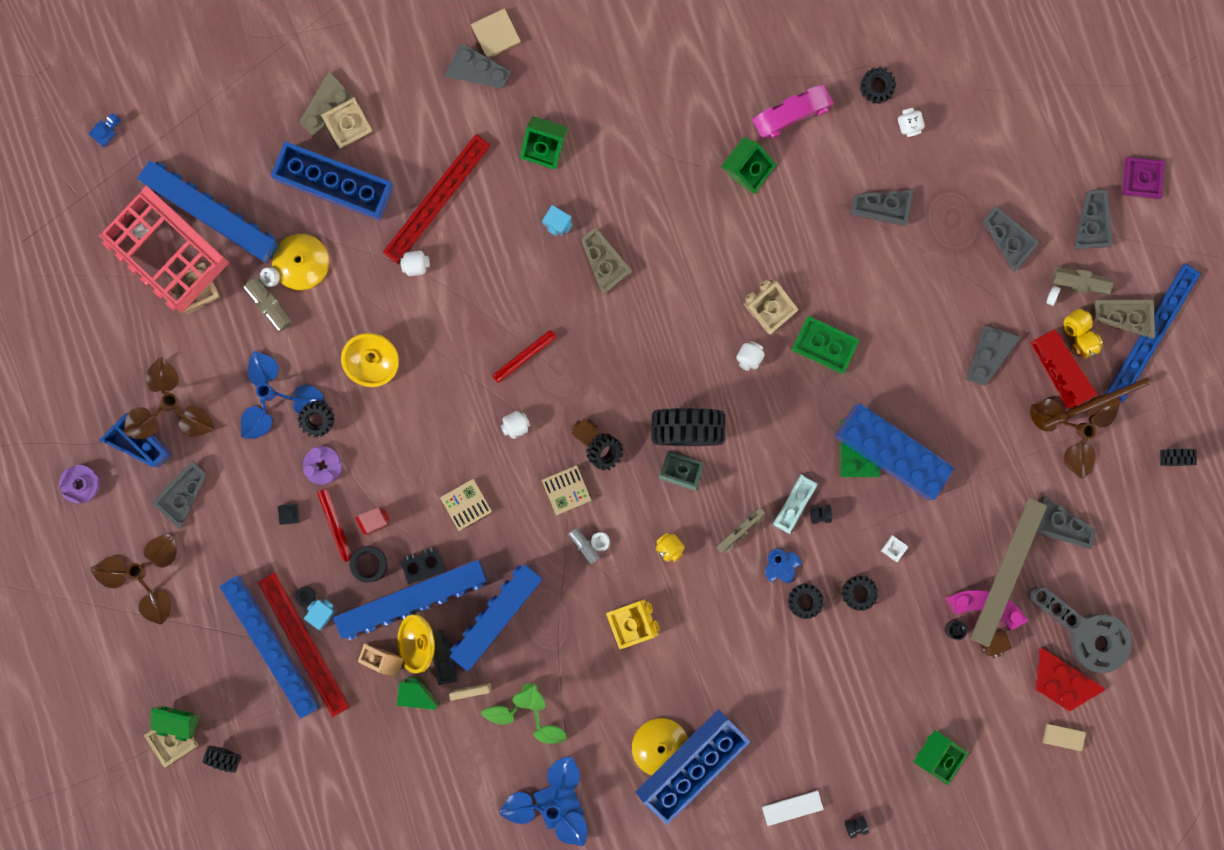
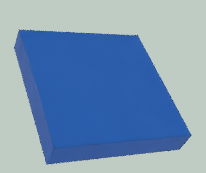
M550 785L533 793L540 808L545 809V805L548 802L554 801L557 786ZM560 787L557 802L560 806V815L565 817L570 811L584 815L574 788L572 790H563ZM542 814L548 830L554 828L559 820L549 821L546 819L545 814Z

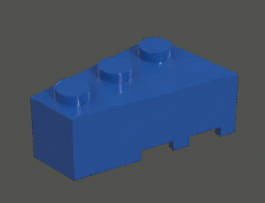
M125 413L99 440L151 467L160 468L173 455L155 435L145 439H134L125 435L123 431L128 413Z

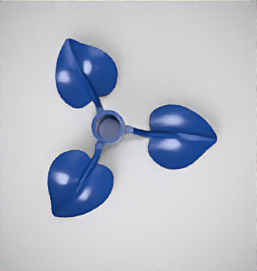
M253 351L248 365V377L251 383L257 386L256 394L261 398L260 402L263 410L253 406L244 411L241 417V437L255 439L265 435L271 429L273 419L269 414L265 413L267 411L265 401H271L275 396L293 400L294 411L299 415L308 402L311 403L316 400V403H318L320 400L323 401L322 404L324 405L325 398L323 394L310 385L297 387L295 397L276 392L269 385L268 381L274 380L278 375L279 367L277 362L270 356Z
M570 756L563 757L550 766L547 772V781L550 785L557 786L554 801L548 802L545 805V809L532 805L533 801L529 794L515 792L508 797L500 809V815L511 822L526 824L534 819L535 813L533 809H536L541 814H545L546 819L549 821L559 820L555 825V835L560 841L566 844L584 846L587 839L585 819L580 813L575 811L568 812L565 817L560 815V806L557 803L560 787L563 790H572L579 783L580 773L574 759Z

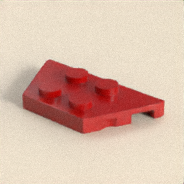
M1040 647L1035 690L1070 712L1105 690L1098 683Z

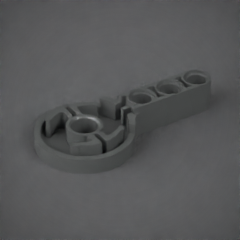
M1035 586L1029 590V600L1069 631V642L1072 645L1073 654L1083 667L1098 673H1108L1118 669L1126 662L1131 651V636L1127 627L1119 619L1106 614H1089L1082 617L1048 589ZM1042 591L1043 597L1038 601L1037 594ZM1054 603H1057L1058 609L1056 612L1052 611V606ZM1072 615L1073 620L1068 624L1067 617ZM1099 636H1103L1106 639V645L1101 650L1095 648V640Z

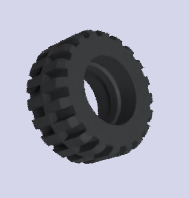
M704 408L654 410L651 421V440L655 445L665 446L723 445L725 442V413L721 410Z

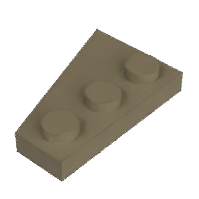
M328 71L300 120V124L312 137L316 136L326 127L321 117L323 113L354 98L330 71Z
M596 227L581 239L603 296L628 276L632 270Z
M1095 300L1094 321L1154 339V300Z
M757 508L715 548L720 553L723 551L727 553L735 546L733 542L737 538L741 540L749 533L747 529L752 525L755 527L763 520L761 517L765 512L761 508Z

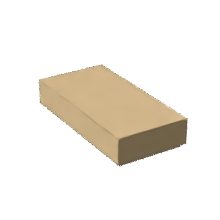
M1046 724L1042 743L1082 751L1086 732Z

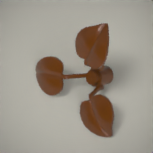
M160 357L150 366L146 374V385L152 392L161 391L163 394L160 407L152 415L148 409L143 407L132 409L125 419L123 432L128 437L134 439L149 438L159 428V424L154 417L162 410L169 412L173 409H176L179 416L182 417L179 421V428L188 437H199L212 432L214 425L210 416L198 406H187L183 414L179 409V405H176L178 401L176 395L165 392L173 390L177 386L179 378L175 369Z
M1102 396L1094 397V398H1092L1090 401L1095 400V399H1097V398H1099V397H1102ZM1117 398L1086 411L1091 416L1088 418L1089 423L1082 422L1078 425L1069 422L1063 423V425L1076 428L1077 435L1082 438L1078 446H1070L1064 454L1065 465L1079 478L1084 479L1090 473L1096 457L1092 445L1082 444L1096 435L1097 429L1095 425L1107 427L1114 422L1121 402L1120 399ZM1041 400L1031 405L1030 417L1035 426L1040 430L1053 431L1057 424L1044 428L1042 422L1054 417L1056 413L1062 411V408L1055 400Z
M172 534L156 537L145 546L143 554L145 558L150 560L147 563H142L141 565L132 563L127 567L126 562L122 558L110 556L90 568L95 579L108 588L115 589L121 587L125 582L124 576H129L139 581L149 593V595L144 596L140 600L139 612L146 620L159 625L163 624L170 614L171 599L163 590H158L153 594L143 581V578L146 576V566L154 563L157 567L164 568L171 565L176 559L177 548L175 537Z

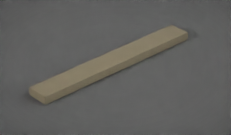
M1031 498L1027 499L970 637L971 640L986 647L990 646L1047 505Z

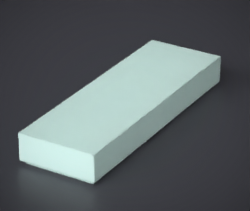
M801 474L773 525L790 534L818 484Z

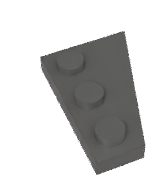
M913 189L880 194L877 192L855 194L850 215L906 227Z
M984 325L966 380L985 386L1021 337Z
M192 461L160 493L152 504L181 529L207 473Z

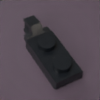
M437 630L434 632L435 651L433 656L438 685L457 682L454 660L450 657L452 654L450 651L451 643H449V638L444 639L443 630Z

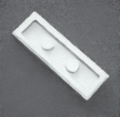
M818 790L762 806L767 826L824 810Z

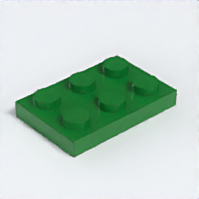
M807 316L791 351L843 375L859 343V339Z
M840 441V477H880V468Z

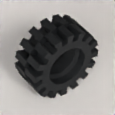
M874 67L866 72L861 81L860 91L863 92L862 96H866V100H871L873 104L875 102H878V104H881L883 101L886 102L895 91V76L892 77L893 73L891 71L887 72V68L883 70L881 69L882 67L877 69ZM874 79H881L885 83V89L881 92H876L872 89L871 82Z
M316 400L311 403L308 402L298 415V422H300L298 426L299 428L303 427L302 432H308L307 436L309 437L311 435H314L313 438H317L318 435L323 437L324 434L330 431L335 422V419H333L335 414L332 413L333 409L331 407L328 408L329 404L327 403L323 405V401L319 400L318 403H316ZM319 413L323 417V424H312L309 419L310 414Z
M602 433V436L598 434L596 435L597 439H591L593 441L592 444L588 443L587 446L590 449H586L588 453L586 456L589 459L588 461L598 469L603 471L605 469L611 470V466L614 468L616 467L615 463L620 462L619 457H623V454L620 453L624 452L623 445L608 433ZM609 446L607 454L600 457L603 449Z
M1197 449L1160 450V466L1197 465Z
M866 576L851 577L843 585V600L848 607L854 610L865 611L872 608V605L876 604V599L879 596L877 595L878 588H876L875 582ZM857 586H864L867 590V597L862 601L856 600L853 596V590Z
M810 584L797 585L788 595L789 609L794 615L802 619L816 617L822 611V606H824V598L821 591ZM803 594H809L813 598V604L808 609H803L799 606L798 600Z
M210 745L206 749L202 762L207 764V766H212L214 769L217 768L220 771L224 770L225 772L235 773L240 763L241 755L222 747Z

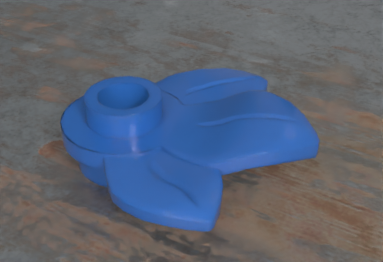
M773 549L767 557L768 565L765 568V575L770 582L778 577L783 582L792 583L795 576L793 568L802 565L801 559L793 552L785 553L781 549ZM776 556H780V560L778 562H775Z

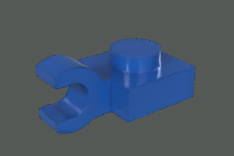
M111 113L106 123L100 120L88 134L105 148L117 134L113 129L122 120L117 115Z

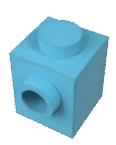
M551 205L542 220L543 225L548 228L547 231L555 236L558 234L563 236L565 232L568 233L573 225L571 223L572 217Z
M320 599L317 602L313 601L307 608L309 612L304 619L318 630H322L336 610L333 609L334 605L330 601Z

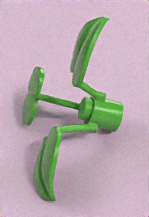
M532 683L524 684L522 692L513 696L515 706L512 710L509 711L504 706H493L482 710L480 713L487 720L495 724L506 725L514 721L513 714L518 707L535 711L536 727L538 730H535L533 735L537 740L547 744H557L568 739L566 733L561 728L553 725L543 727L540 725L538 711L543 710L546 703L539 693L538 687Z

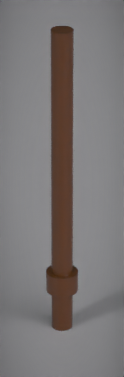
M1147 377L1069 411L1056 413L1054 417L1043 421L1042 424L1044 428L1058 423L1063 424L1069 418L1148 386L1151 382Z

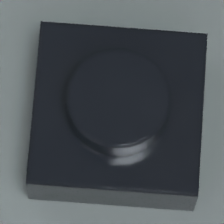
M298 504L278 506L279 525L300 523Z

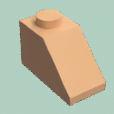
M364 644L358 662L379 673L397 677L404 659L393 653Z

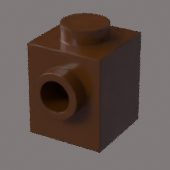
M585 419L582 421L578 420L571 428L573 430L571 434L589 449L590 447L587 445L588 443H593L591 439H597L596 435L598 434L602 435L596 429L598 425L590 419L588 421Z
M1002 629L995 631L989 647L979 643L981 652L993 658L1003 656L1004 651L1012 649L1006 631Z

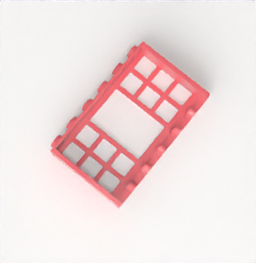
M147 185L113 222L99 234L104 240L102 244L110 251L113 248L116 251L114 255L121 262L126 261L129 264L127 266L129 270L135 275L139 273L142 276L140 280L145 285L154 287L153 292L160 299L164 297L167 300L165 304L173 311L177 309L182 313L230 263ZM146 203H148L149 206L139 216L137 213L144 207ZM154 209L161 218L151 227L144 218ZM135 216L137 219L126 228V224ZM166 220L187 242L152 278L131 256ZM141 222L149 230L138 240L131 231ZM123 230L124 233L114 242L112 239ZM129 236L136 244L128 253H125L118 245ZM191 244L199 253L189 263L181 254ZM202 256L212 263L203 274L194 267ZM177 258L187 265L178 276L169 269ZM191 269L199 278L189 288L181 279ZM166 271L174 280L163 289L156 280ZM179 283L186 292L176 301L168 292Z

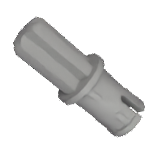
M578 527L568 534L578 546L577 550H581L589 563L593 564L600 558L590 545L591 541H587Z

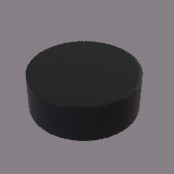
M308 586L301 587L296 593L297 602L303 606L310 605L316 599V592Z

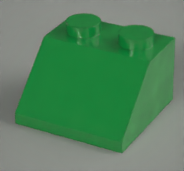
M532 116L526 127L520 159L556 170L565 144L568 127Z
M743 137L721 168L730 178L752 194H755L777 164L757 142Z
M407 676V678L399 682L396 706L436 710L440 707V702L423 681H418L419 677Z
M163 705L151 709V730L157 731L156 734L168 737V734L174 735L176 740L187 741V739L194 737L199 714Z
M934 730L928 736L923 748L917 753L913 763L946 785H949L969 753Z

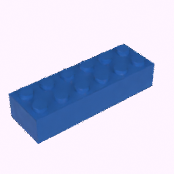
M286 141L271 174V178L275 182L377 221H381L394 189L390 181Z
M861 403L853 405L834 435L836 439L926 500L936 499L955 469L952 465Z
M523 564V566L518 565L512 572L514 577L511 581L506 580L500 587L502 592L499 596L495 595L487 603L489 606L487 611L483 610L475 618V621H477L475 626H469L463 633L465 638L462 642L457 641L451 648L452 654L450 657L465 670L469 671L544 579L527 564Z
M718 709L635 793L654 814L668 825L750 743V740Z

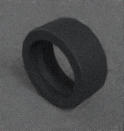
M373 546L357 549L349 562L352 575L358 581L364 583L375 582L381 579L388 567L385 554L379 548ZM365 553L376 555L380 561L379 570L372 576L363 575L357 567L358 559Z

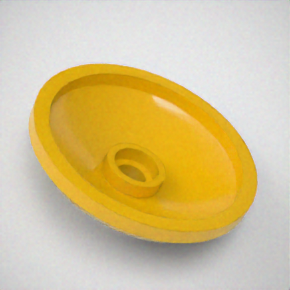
M294 234L286 237L279 243V246L273 253L272 268L279 272V281L284 286L293 290H308L317 286L325 278L329 269V255L325 246L315 237L308 234ZM301 257V262L296 263L295 259Z
M361 333L349 339L345 344L341 354V364L346 375L355 383L366 387H378L388 383L395 376L399 366V357L394 345L385 337L375 333ZM369 353H374L375 357L370 356Z
M416 614L404 618L397 636L399 657L404 659L402 664L411 673L424 672L431 664L435 651L434 635L429 623L422 616Z
M656 718L649 720L641 725L634 735L632 741L633 758L641 770L652 776L688 740V736L679 724L670 719ZM659 746L665 747V751L662 753L658 752L657 749Z

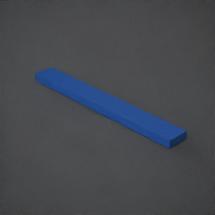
M1185 263L1182 264L1154 311L1155 338L1152 339L1142 335L1138 337L1105 393L1109 394L1137 381L1199 278L1200 272ZM1128 394L1119 397L1118 399H1120L1121 402H1124Z

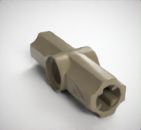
M1056 267L1051 279L1053 285L1069 287L1073 291L1083 293L1094 292L1109 295L1113 286L1112 278L1093 275L1092 272L1085 270L1072 271Z
M257 277L248 281L244 288L254 299L258 309L265 317L270 319L279 332L288 328L293 321L281 308V304L276 297L265 288Z

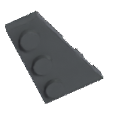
M461 43L444 77L503 88L512 71Z
M1107 190L1088 191L1085 195L1073 250L1112 247Z
M997 206L982 221L1013 272L1020 267L1040 243Z
M1043 496L1041 503L1047 505L1036 534L1085 549H1092L1096 530L1079 518L1069 514L1060 505L1058 506L1053 503L1047 496Z

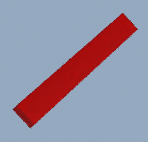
M477 134L473 136L384 249L383 254L396 264L401 262L404 254L409 252L490 149L491 145Z
M276 573L257 582L331 716L334 717L350 707Z

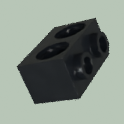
M434 547L424 550L423 555L417 557L415 554L404 557L405 561L401 562L408 584L447 572L440 550H434ZM431 556L437 559V565L433 568L427 564V560ZM411 563H416L419 566L416 574L411 573L409 570Z

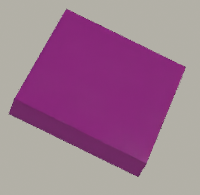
M1126 157L1122 196L1161 199L1165 161Z

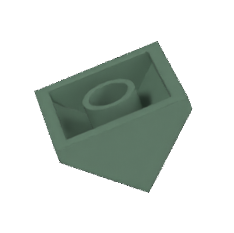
M668 451L658 479L695 491L704 463Z

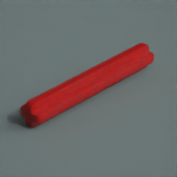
M551 330L547 331L492 375L494 380L500 383L555 340L556 335Z
M322 489L317 492L341 559L343 562L350 561L352 554L327 489Z

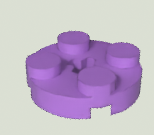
M320 446L312 448L303 460V473L315 484L325 485L331 483L339 477L342 471L340 457L335 450L329 447ZM322 460H325V464L328 465L327 469L320 471L317 465Z
M75 465L62 473L59 487H61L62 495L66 500L73 503H87L97 495L100 487V477L88 466ZM82 479L84 486L78 490L75 482Z

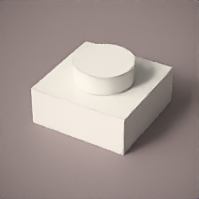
M891 535L881 549V552L895 562H898L908 546Z

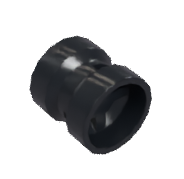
M824 504L822 507L811 505V523H832L831 505Z
M951 620L946 623L944 631L947 637L961 640L967 634V627L961 621Z
M864 815L857 816L854 821L852 819L844 820L850 839L856 838L857 834H869Z

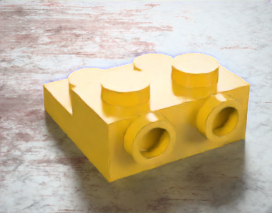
M645 599L606 613L619 650L658 636L659 625L656 620L653 621L650 614L653 612L652 606L649 602L646 603Z

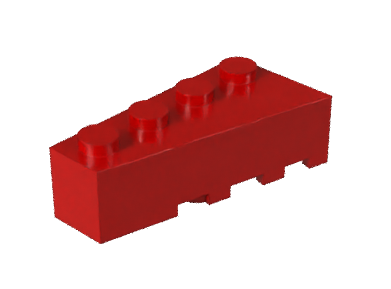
M1053 329L1030 342L1067 409L1078 406L1098 395L1069 349L1063 343V338L1059 332Z

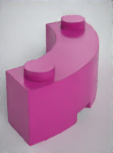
M823 84L807 89L806 92L798 96L795 94L783 100V104L768 108L752 120L762 139L769 137L774 139L781 135L780 132L797 122L817 114L818 116L826 114L829 111L828 108L834 105Z
M963 590L945 596V599L953 613L959 615L970 610H982L989 592ZM1008 600L1000 622L1007 630H1013L1028 622V619L1014 603Z

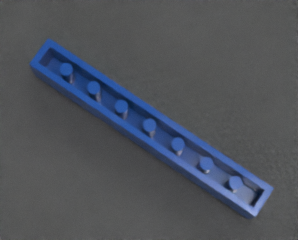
M151 160L148 161L137 178L140 182L267 264L279 246L275 242L276 238L268 232L265 234L259 231L260 227L253 222L249 224L244 222L245 217L236 211L232 214L228 211L229 207L220 201L218 204L212 201L214 197L205 191L201 194L197 191L198 187L189 181L187 184L181 181L183 177L176 172H167V167L159 161L156 163Z
M476 560L335 616L333 619L341 639L347 637L349 641L359 637L358 633L365 630V633L376 630V625L383 623L386 626L394 623V618L401 616L404 619L409 615H413L412 611L416 609L422 612L431 608L430 604L437 602L439 605L449 601L448 597L454 594L456 598L467 594L466 590L473 587L474 590L485 587L484 582H487V578L480 560Z
M235 576L220 585L221 591L299 718L302 719L321 707L242 577Z

